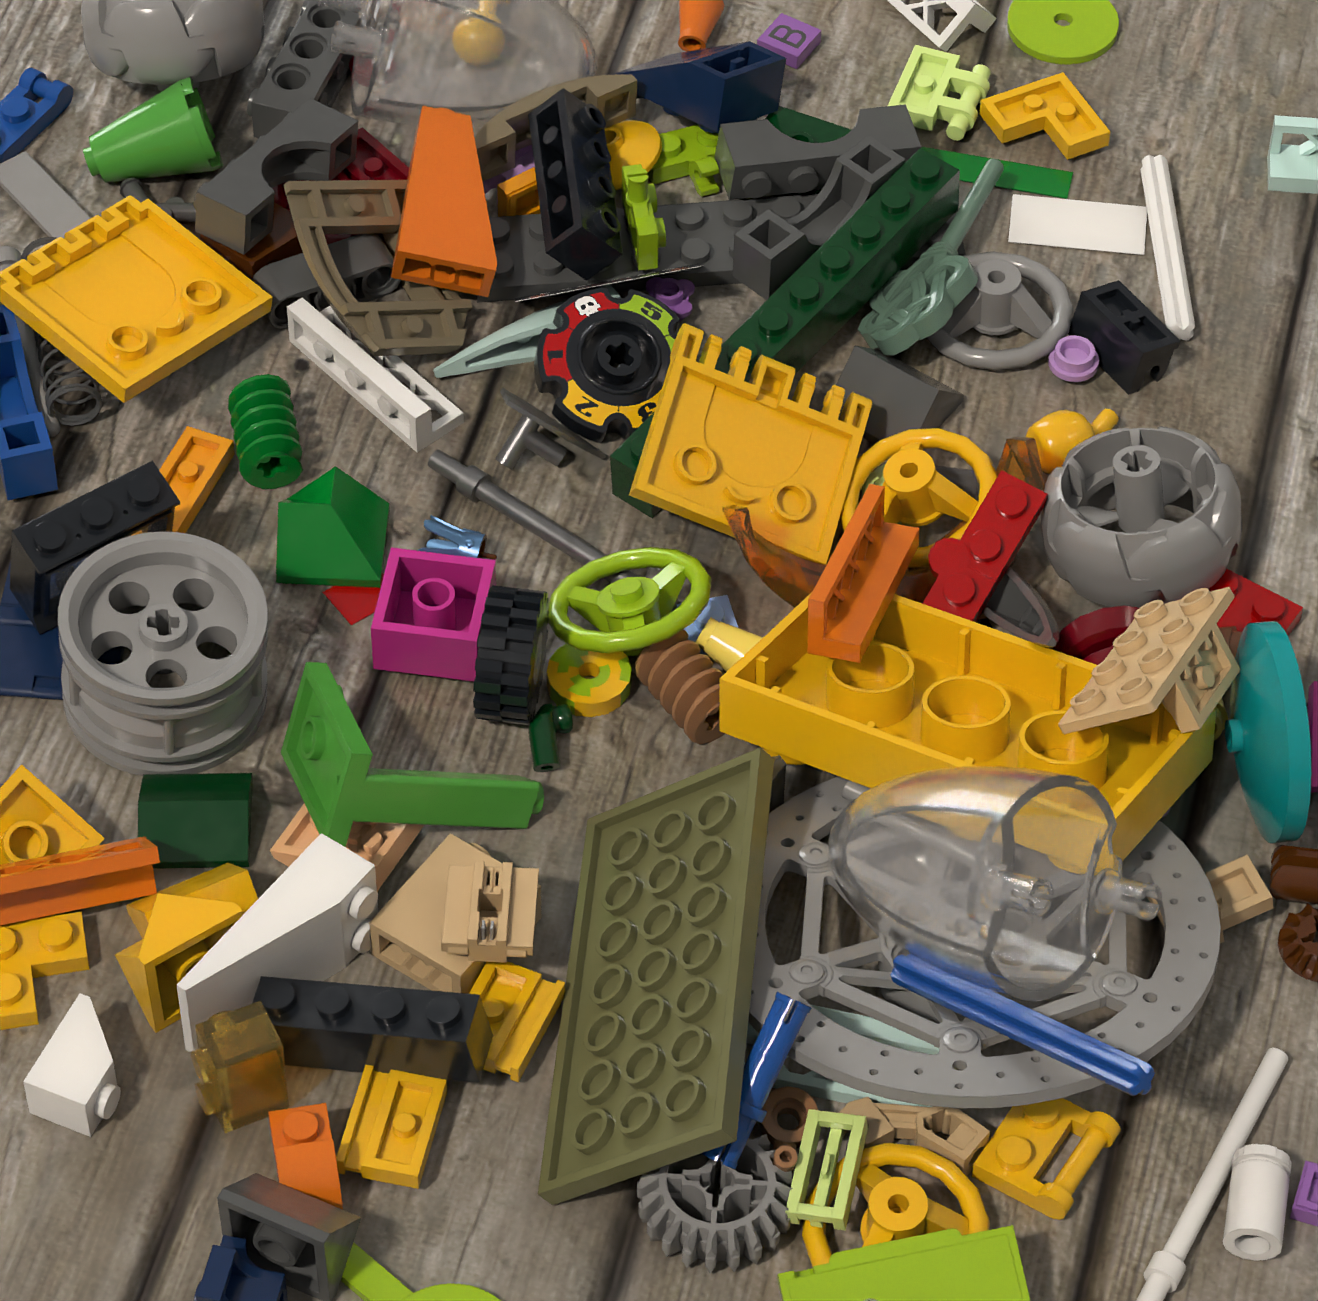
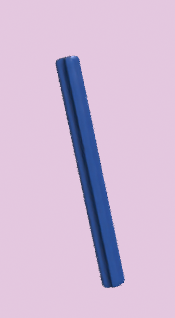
M901 954L893 960L894 969L890 974L892 981L909 991L1129 1095L1134 1096L1138 1093L1145 1095L1152 1088L1151 1080L1155 1075V1071L1145 1061L913 954L904 956Z

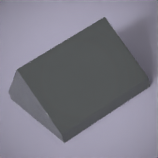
M856 345L836 384L845 389L838 420L840 419L844 404L852 392L872 400L863 438L874 444L909 429L939 428L964 399V394L890 355H884L881 350Z
M258 1173L223 1188L217 1197L222 1235L246 1239L248 1256L251 1262L261 1269L284 1273L287 1286L321 1301H333L337 1294L361 1217Z

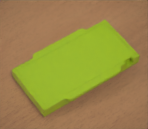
M1013 1225L963 1236L957 1229H947L836 1252L830 1256L829 1263L813 1266L811 1269L794 1272L793 1270L777 1274L782 1301H862L868 1298L877 1301H1030Z

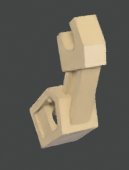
M869 1097L848 1102L839 1112L866 1116L868 1131L864 1148L883 1143H892L894 1138L912 1139L915 1146H922L954 1162L966 1176L973 1170L974 1162L989 1142L990 1131L958 1108L873 1103ZM942 1131L943 1134L950 1136L947 1140H944L937 1136L936 1133Z

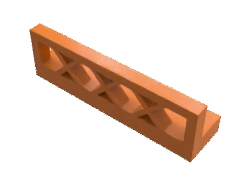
M868 485L808 599V654L860 663L919 546L920 528L884 522L885 486Z
M143 836L0 865V926L154 895L157 893L152 864L160 863L158 847Z

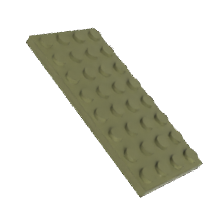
M761 747L587 820L538 1195L551 1205L737 1141L774 758Z

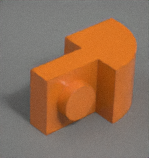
M326 1103L268 1111L278 1182L343 1210L335 1147L331 1135Z

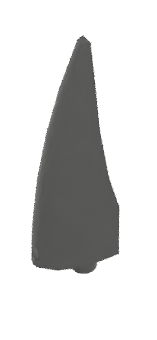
M1009 567L984 608L983 613L997 625L1019 638L1042 647L1051 648L1057 646L1060 640V633L1055 617L1048 605L1022 576Z

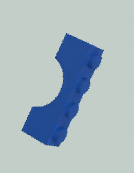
M1 305L0 474L7 500L58 490L52 445L42 411L38 412L16 319L12 311Z

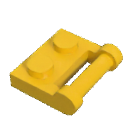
M1064 1098L1029 1105L1012 1106L974 1162L972 1177L1050 1218L1061 1220L1064 1219L1074 1204L1072 1195L1103 1148L1111 1147L1121 1129L1118 1122L1110 1115L1101 1111L1091 1113ZM1071 1132L1081 1137L1080 1142L1054 1181L1045 1184L1038 1181L1068 1134Z

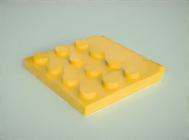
M127 196L102 211L101 216L95 215L66 232L64 238L58 237L29 254L27 261L21 259L0 271V302L123 403H126L271 311L273 297L150 199L139 202L133 196Z

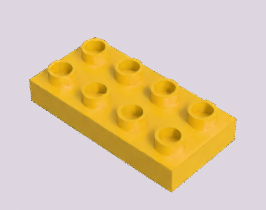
M810 593L719 678L720 732L762 747L771 757L780 755L788 765L807 764L882 792L896 800H903L951 818L954 825L967 834L978 837L998 836L1049 855L1053 863L1059 868L1075 874L1097 873L1108 878L1212 761L1217 707L1214 708L1201 729L1181 733L1173 716L1165 709L1161 702L1158 708L1150 714L1063 734L1058 723L1070 708L1071 699L1081 692L1092 678L1091 673L1097 666L1096 664L1039 646L1022 638L894 594L860 663L807 653L808 599L811 595Z

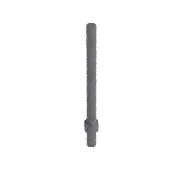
M436 450L430 456L428 467L455 483L456 490L473 502L479 500L485 502L582 565L606 556L590 544L491 483V476L476 466L470 465L466 467L441 450ZM625 570L607 576L604 579L613 583L622 578L640 576L631 570ZM676 600L672 611L676 609V604L681 603L680 601Z

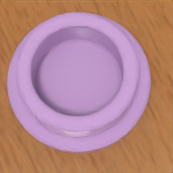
M1071 335L1057 342L1055 349L1049 354L1048 364L1052 373L1058 378L1069 382H1082L1090 379L1097 372L1099 356L1095 351L1094 345L1088 339Z

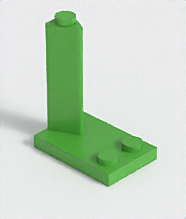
M306 662L281 749V755L319 835L322 833L346 847L353 822L526 829L531 814H539L544 803L542 784L519 775L369 768L373 754L344 698L342 687L337 685L327 663Z

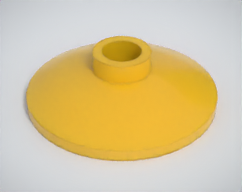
M626 120L605 128L607 149L611 156L612 183L615 190L622 188V166L641 164L642 168L649 172L661 155L662 140L658 131L652 125L643 121Z

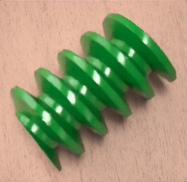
M270 374L255 375L243 380L234 387L228 398V410L231 415V426L234 430L233 438L236 444V455L239 459V471L245 481L261 489H277L289 485L298 479L303 472L300 462L303 451L299 443V432L296 428L297 420L293 413L294 405L290 398L291 389L286 380Z

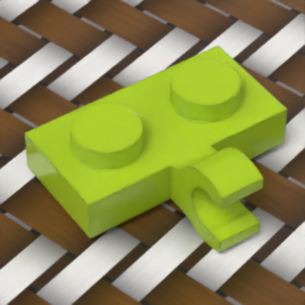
M699 124L659 134L662 140V152L657 163L647 174L652 183L657 184L689 175L697 193L701 197L719 192V186L713 175L719 173V167L715 160L719 133L706 132L699 127Z

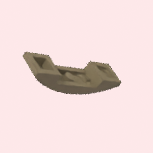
M632 74L599 75L575 79L539 90L509 105L489 120L475 135L482 181L515 168V151L532 145L528 114L562 88L569 91L585 104H592L597 107L605 119V128H608L636 116L637 79Z

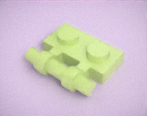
M915 45L888 106L906 104L914 127L929 131L933 130L937 119L945 120L949 123L946 130L947 136L952 140H961L964 138L966 131H970L978 117L976 107L980 100L985 99L990 89L988 79L991 71L987 66L981 64L975 65L972 72L959 69L960 55ZM949 91L960 93V100L947 97Z

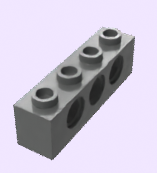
M304 0L298 22L295 27H289L286 31L280 53L277 58L272 57L266 68L265 79L259 88L252 90L249 96L247 113L249 116H252L254 137L259 138L269 133L283 121L288 113L294 112L310 98L330 108L332 107L350 75L349 62L357 52L364 50L376 28L375 0Z

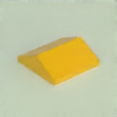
M22 764L0 787V865L98 846L105 839Z

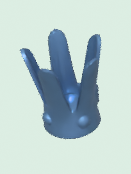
M430 515L431 520L424 521L426 530L447 540L430 539L426 543L427 548H420L418 551L482 559L483 557L493 560L497 559L495 554L485 552L486 534L465 528L459 529Z

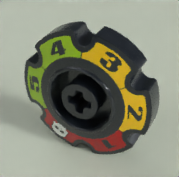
M596 288L577 294L560 305L553 319V324L557 329L544 328L542 330L534 360L535 380L539 392L551 393L557 398L552 409L554 417L572 432L591 441L601 443L606 434L617 433L623 438L624 442L656 409L670 364V354L677 336L675 331L680 318L658 299L633 289L628 291L625 298L617 299L609 294L608 288ZM615 363L619 364L618 368H614L612 366Z

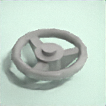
M995 251L964 255L978 273V282L971 292L953 309V314L945 326L933 335L926 337L927 340L942 355L965 366L996 371L1024 367L1048 356L1055 349L1057 342L1066 337L1070 331L1074 308L1065 284L1048 267L1022 255ZM1021 277L1038 284L1050 296L1054 308L1052 321L1021 283ZM971 328L988 335L1007 334L1020 328L1037 339L1022 347L996 351L971 347L954 338Z

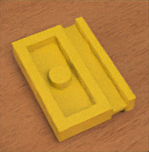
M508 961L507 963L486 962L469 994L480 995L493 1033L483 1070L494 1074L498 1070L509 1074L511 1080L515 1082L520 1081L564 999L565 982L557 980L556 983L542 979L541 973Z
M365 1064L336 1156L338 1173L345 1175L347 1170L361 1173L362 1178L419 1189L447 1095V1080L390 1069L389 1073L374 1071V1066Z

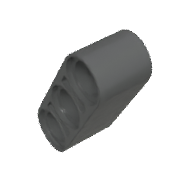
M376 233L358 234L328 244L339 274L358 302H369L383 297L396 289L401 282L399 279L391 278L394 258L381 237ZM303 253L268 264L256 272L252 278L254 283L273 297L271 311L266 315L271 324L276 328H288L287 306L302 297L319 312L330 306L321 292Z

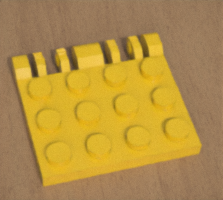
M683 323L673 344L670 364L629 496L735 538L724 515L725 513L738 530L757 547L819 572L827 564L870 414L872 400L852 392L848 396L838 420L845 395L844 388L832 385L825 395L821 412L811 409L809 405L815 390V376L804 373L798 381L792 400H789L788 396L794 379L795 368L761 355L753 368L749 383L745 382V376L752 355L751 350L740 346L737 352L734 353L730 362V370L726 374L715 369L717 359L722 350L723 339L711 334L704 345L699 362H697L696 359L704 331ZM731 524L737 539L749 543Z

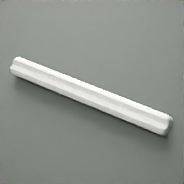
M1147 155L1142 159L1140 170L1165 324L1179 340L1188 341L1194 335L1195 322L1168 162L1162 155L1155 157Z

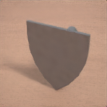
M505 388L501 389L500 393L506 405L523 414L495 458L504 466L513 470L526 448L551 464L559 465L567 449L538 432L537 430L540 425L579 448L601 459L605 458L606 455L556 420Z

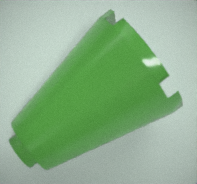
M192 77L180 79L89 136L90 147L83 149L91 175L101 174L105 183L124 181L132 177L144 179L210 172L223 167L220 151L215 152L211 143L215 135L198 89H193Z

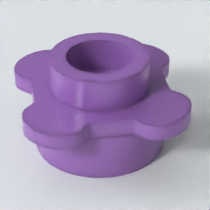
M654 277L646 282V291L649 292V295L667 305L680 318V321L692 313V304L689 302V297L694 294L695 287L691 281L687 279L678 281L673 278L662 279Z

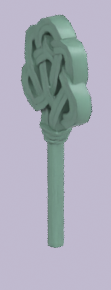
M989 159L986 162L942 239L922 253L920 259L907 270L897 271L869 299L873 310L861 320L858 331L871 349L879 348L884 355L894 356L908 349L918 340L933 335L945 326L953 314V309L974 288L978 282V273L969 259L958 255L957 250L1004 171V166L999 160Z

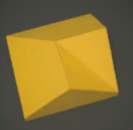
M157 893L144 939L115 954L149 1025L155 1033L181 1019L177 984L243 916V910L237 903Z

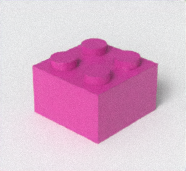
M391 547L371 625L373 669L474 682L482 614L485 613L486 597H488L489 589L492 585H496V560Z

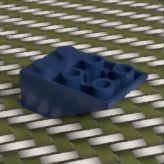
M748 41L674 53L614 74H632L637 79V98L648 99L662 106L663 110L668 114L690 119L698 123L699 127L706 132L719 133L720 124L754 121L759 117L778 111L786 58Z

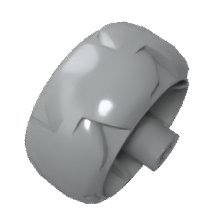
M82 0L81 5L84 45L95 67L102 73L123 81L157 85V89L163 91L180 79L188 77L193 79V89L198 88L202 81L224 77L248 66L258 54L265 33L263 0Z
M1159 426L1157 429L1117 428L1094 435L1079 443L1068 452L1062 467H1056L1050 473L1044 487V492L1048 494V499L1040 513L1044 549L1051 565L1060 578L1070 582L1077 594L1105 607L1125 605L1140 608L1154 600H1162L1165 604L1180 600L1194 590L1200 588L1209 589L1225 573L1229 559L1236 555L1241 540L1242 513L1240 490L1229 465L1221 463L1216 451L1206 442L1181 430ZM1174 505L1191 511L1194 514L1180 523L1165 520L1164 506ZM1118 520V525L1124 532H1115L1099 527Z

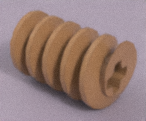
M683 629L669 639L644 647L635 662L636 676L643 685L648 686V690L654 698L660 700V704L665 711L672 715L673 720L680 728L684 729L685 734L692 742L705 744L725 734L719 731V678L723 674L719 669L712 668L713 663L707 655L700 654L701 649L695 641L688 640L689 635Z

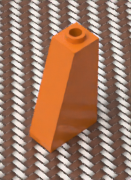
M422 106L414 138L391 278L488 297L496 272L497 258L471 116L456 113L447 108Z

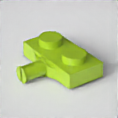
M641 164L622 166V206L638 271L658 268V248L666 247L664 220L662 217H654V213L657 212L654 183L648 184V172L642 168Z

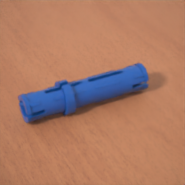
M777 992L775 995V1001L744 1065L737 1141L727 1144L720 1158L723 1165L732 1169L737 1168V1162L756 1121L763 1122L767 1114L763 1106L807 1014L812 1009L795 1000L787 1019L784 1021L793 999L780 992ZM725 1145L702 1154L717 1162Z

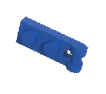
M32 67L23 72L18 85L0 101V163L17 156L69 106L73 97L72 86L60 80L51 82L47 80L45 73ZM38 97L43 98L39 103L34 102Z

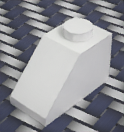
M79 993L23 1082L29 1113L91 1137L102 1118L109 1119L114 1113L120 1099L121 1090L117 1086L114 1062L89 996Z

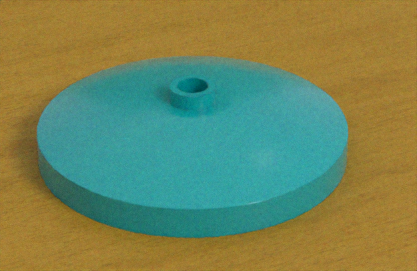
M1276 621L1249 623L1242 631L1235 657L1241 670L1231 683L1230 719L1225 721V742L1228 752L1234 753L1241 788L1262 837L1271 844L1293 842L1301 837L1305 829L1311 796V743L1302 678L1292 644L1283 627Z

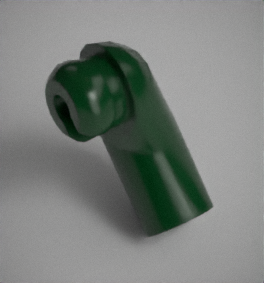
M551 703L542 705L529 725L528 734L533 769L536 772H550L560 768L556 733H569L573 729L571 707L567 704L552 706Z

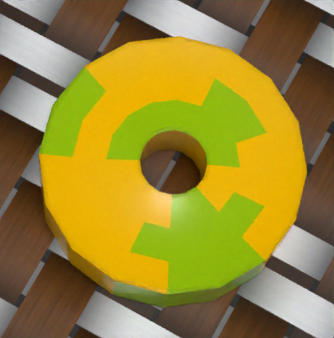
M566 643L559 647L549 659L546 672L548 692L550 698L557 706L560 704L570 706L572 715L596 717L609 714L621 707L630 694L632 668L628 656L623 651L614 653L583 651ZM585 676H593V677H595V678L585 679V678H583V677H585Z

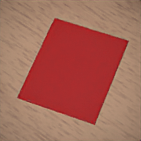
M332 586L322 593L348 623L353 625L375 613L381 588Z

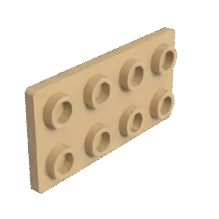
M1230 587L1211 592L1208 588H1200L1188 593L1180 600L1165 604L1162 600H1154L1137 609L1133 615L1134 620L1123 634L1114 640V647L1108 656L1092 670V678L1083 690L1071 699L1070 708L1058 723L1063 734L1150 714L1158 708L1161 702L1165 709L1173 716L1181 733L1201 729L1241 670L1217 626V622L1235 598Z

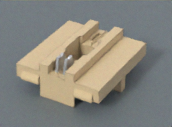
M475 861L474 866L449 864L441 951L448 952V954L468 955V961L507 963V957L526 958V955L533 956L539 868L513 867V862H503L502 867L485 866V861ZM480 910L501 911V913H498V918L480 917Z

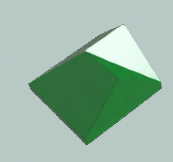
M336 466L289 498L278 502L276 583L381 588L390 512L389 503Z

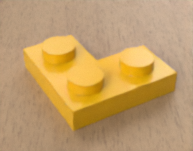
M1064 72L980 100L979 114L1002 144L1044 130L1067 160L1109 146L1110 130Z
M82 911L35 918L0 926V1030L39 1024L33 978L90 970Z

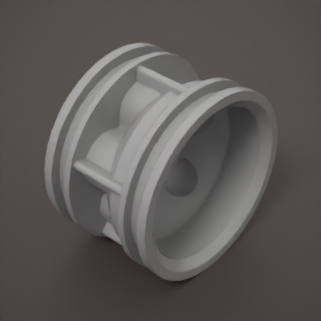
M148 532L128 536L107 544L91 554L75 569L64 586L60 597L58 630L60 652L63 659L61 673L63 707L68 724L80 743L106 764L143 776V774H197L222 764L239 752L256 733L263 719L267 703V663L265 653L268 641V608L263 588L251 568L232 551L211 540L187 533ZM204 642H213L226 648L231 655L222 659H211L202 655L197 647ZM124 646L132 651L125 661L118 664H105L98 661V658L103 653L114 647ZM174 672L185 683L183 686L173 688H151L148 685L156 673L171 674Z

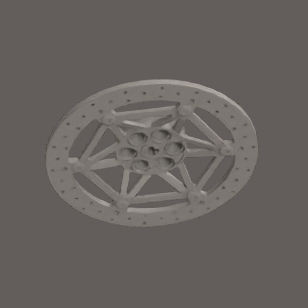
M839 776L794 796L769 813L748 1022L760 1033L775 1001L777 992L793 999L784 1021L787 1019L795 1000L811 1007L812 1009L807 1014L787 1056L825 1078L850 1088L891 1100L925 1106L1001 1108L1060 1099L1105 1084L1036 1050L1011 1055L982 1056L981 1050L1011 1038L895 984L890 974L894 969L893 960L901 954L904 956L909 954L918 956L1058 1022L1106 1006L1119 1013L1084 1034L1145 1062L1170 1045L1190 1024L1202 1007L1213 985L1220 950L1221 925L1218 905L1211 884L1200 863L1187 846L1160 820L1108 878L1097 873L1075 874L1066 871L1022 889L1011 891L1002 887L996 861L989 872L978 867L981 880H953L952 876L959 857L944 849H941L930 884L920 888L856 859L919 838V836L897 825L830 846L819 841L829 833L853 821L874 814L842 797V791L848 780ZM898 800L899 802H901V803H903V804H905V805H907V806L913 805V804L908 803V802H905V801H903V800ZM935 812L926 814L964 835H969L971 839L992 849L989 837L967 834L958 829L951 818ZM792 871L807 878L800 960L785 965H778L775 963L768 945L765 920L768 905L777 884L785 872ZM852 881L896 902L891 905L887 912L882 913ZM1141 884H1146L1150 887L1158 903L1165 932V944L1162 955L1150 979H1143L1127 972L1126 889ZM824 886H833L879 938L820 954L819 945ZM1079 890L1049 919L1044 918L1035 907ZM1099 896H1108L1109 964L1103 965L1050 944ZM878 961V971L854 968ZM1050 967L1074 977H1048V969ZM851 985L879 987L885 1000ZM1076 993L1040 1006L1045 994ZM818 995L827 997L934 1045V1047L939 1048V1053L932 1055L909 1051L864 1037L835 1023L817 1011L806 1000Z

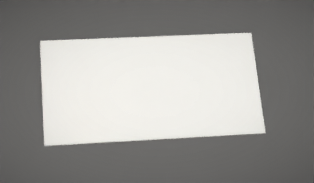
M1013 194L1008 242L1144 255L1147 207Z

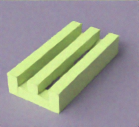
M808 1110L791 1184L793 1189L789 1192L786 1205L789 1210L785 1211L787 1218H790L791 1224L799 1225L801 1219L810 1220V1225L813 1227L822 1228L825 1222L833 1223V1227L836 1230L846 1231L868 1131L866 1116ZM821 1127L830 1128L814 1203L813 1205L804 1204ZM844 1130H851L834 1207H828Z

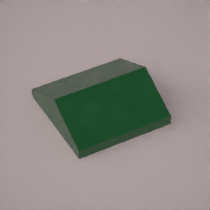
M252 773L143 774L138 799V837L144 836L158 847L160 863L152 864L153 869L216 868L226 863L239 867H249Z

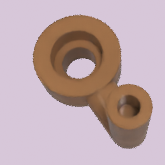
M782 1087L769 1094L763 1106L767 1114L763 1122H759L762 1134H767L768 1140L773 1145V1150H776L772 1161L773 1165L784 1172L792 1171L794 1173L798 1158L796 1148H799L808 1110H818L814 1099L804 1090L796 1087ZM782 1114H791L797 1119L798 1126L792 1130H785L779 1126L777 1118Z

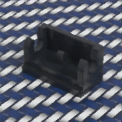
M1119 280L1081 292L1068 333L1069 336L1084 337L1094 345L1095 351L1099 356V366L1128 395L1140 390L1149 369H1151L1150 376L1158 382L1166 373L1175 349H1178L1181 342Z

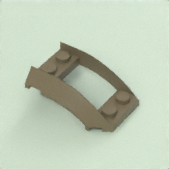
M407 180L288 181L284 184V189L297 237L307 264L335 314L350 332L369 349L373 356L448 354L463 345L467 329H463L467 312L473 308L470 299H461L454 290L401 280L400 283L411 301L358 302L344 283L328 248L324 234L382 233L385 245L394 258Z

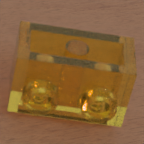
M261 1000L234 1011L219 1012L211 1016L207 1021L195 1025L198 1049L190 1053L195 1071L200 1082L195 1083L196 1093L205 1115L209 1116L215 1113L224 1133L269 1117L268 1111L289 1108L283 1044Z

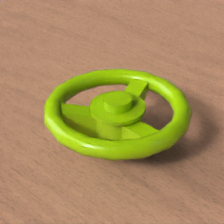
M643 547L617 551L589 561L563 579L551 594L548 608V623L559 640L579 650L600 653L623 651L627 656H637L644 647L671 638L697 619L708 605L712 578L697 558L677 549ZM647 567L663 569L652 579L646 577H626L609 584L602 591L587 588L599 579L621 571ZM687 577L691 583L690 593L681 605L672 611ZM568 606L600 631L586 630L572 623L567 615Z

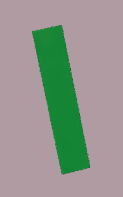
M921 147L926 152L959 169V181L975 183L986 162L989 159H993ZM999 160L1004 166V171L994 187L1067 199L1073 172Z

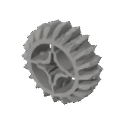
M767 1134L753 1140L749 1136L737 1162L738 1166L736 1169L727 1167L720 1161L727 1146L726 1144L717 1162L700 1153L642 1174L637 1182V1197L640 1198L638 1214L641 1221L647 1223V1234L650 1237V1241L662 1240V1250L666 1257L682 1251V1262L686 1268L696 1259L705 1260V1267L711 1273L716 1267L717 1261H726L727 1265L735 1272L740 1265V1257L744 1256L757 1264L758 1260L762 1257V1248L775 1251L776 1246L779 1244L780 1234H787V1230L791 1226L790 1218H787L785 1211L789 1210L786 1205L789 1192L793 1189L791 1184L794 1174L792 1171L784 1172L773 1165L772 1161L776 1150H770V1141ZM719 1183L720 1195L718 1206L714 1208L712 1203L715 1185Z

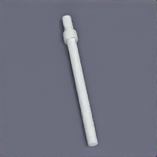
M1269 1048L1167 1243L1162 1251H1157L1153 1254L1144 1271L1146 1283L1136 1301H1163L1167 1293L1174 1292L1186 1271L1184 1260L1232 1170L1233 1155L1238 1148L1244 1147L1288 1062V1056L1278 1048Z

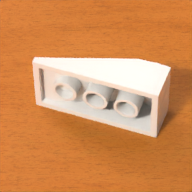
M321 833L177 984L185 1050L196 1055L245 1027L261 976L324 981L345 969L359 953L364 954L371 949L369 922L378 913L375 865Z

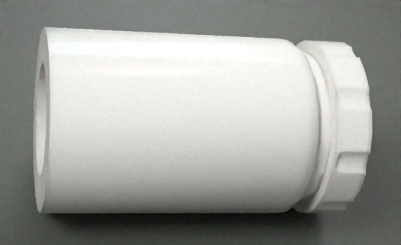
M1249 1144L1238 1148L1233 1155L1223 1245L1231 1254L1242 1259L1253 1261L1268 1260L1281 1253L1292 1161L1287 1153L1277 1149V1147L1266 1144Z

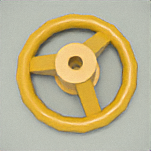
M940 428L909 429L878 441L856 459L839 520L845 531L858 506L860 490L870 473L888 460L883 469L885 480L882 485L885 486L884 522L894 524L900 522L907 526L918 527L928 525L939 519L943 514H947L967 522L949 537L960 540L998 475L990 456L969 438ZM939 448L957 454L973 468L979 483L978 501L937 472L932 457L923 449ZM934 544L918 547L908 568L929 567L928 555Z
M883 1143L864 1148L856 1181L857 1188L868 1202V1208L862 1217L860 1227L863 1241L862 1247L947 1229H957L962 1236L989 1230L990 1220L979 1189L954 1162L922 1146ZM845 1157L837 1162L828 1207L837 1194ZM885 1165L913 1167L940 1179L958 1198L963 1215L927 1198L923 1188L915 1181L905 1177H891L878 1167ZM818 1182L816 1183L815 1187L810 1193L805 1204L813 1205ZM803 1220L802 1237L812 1267L829 1263L832 1252L825 1234L826 1223H823L822 1228L813 1227L810 1225V1220Z

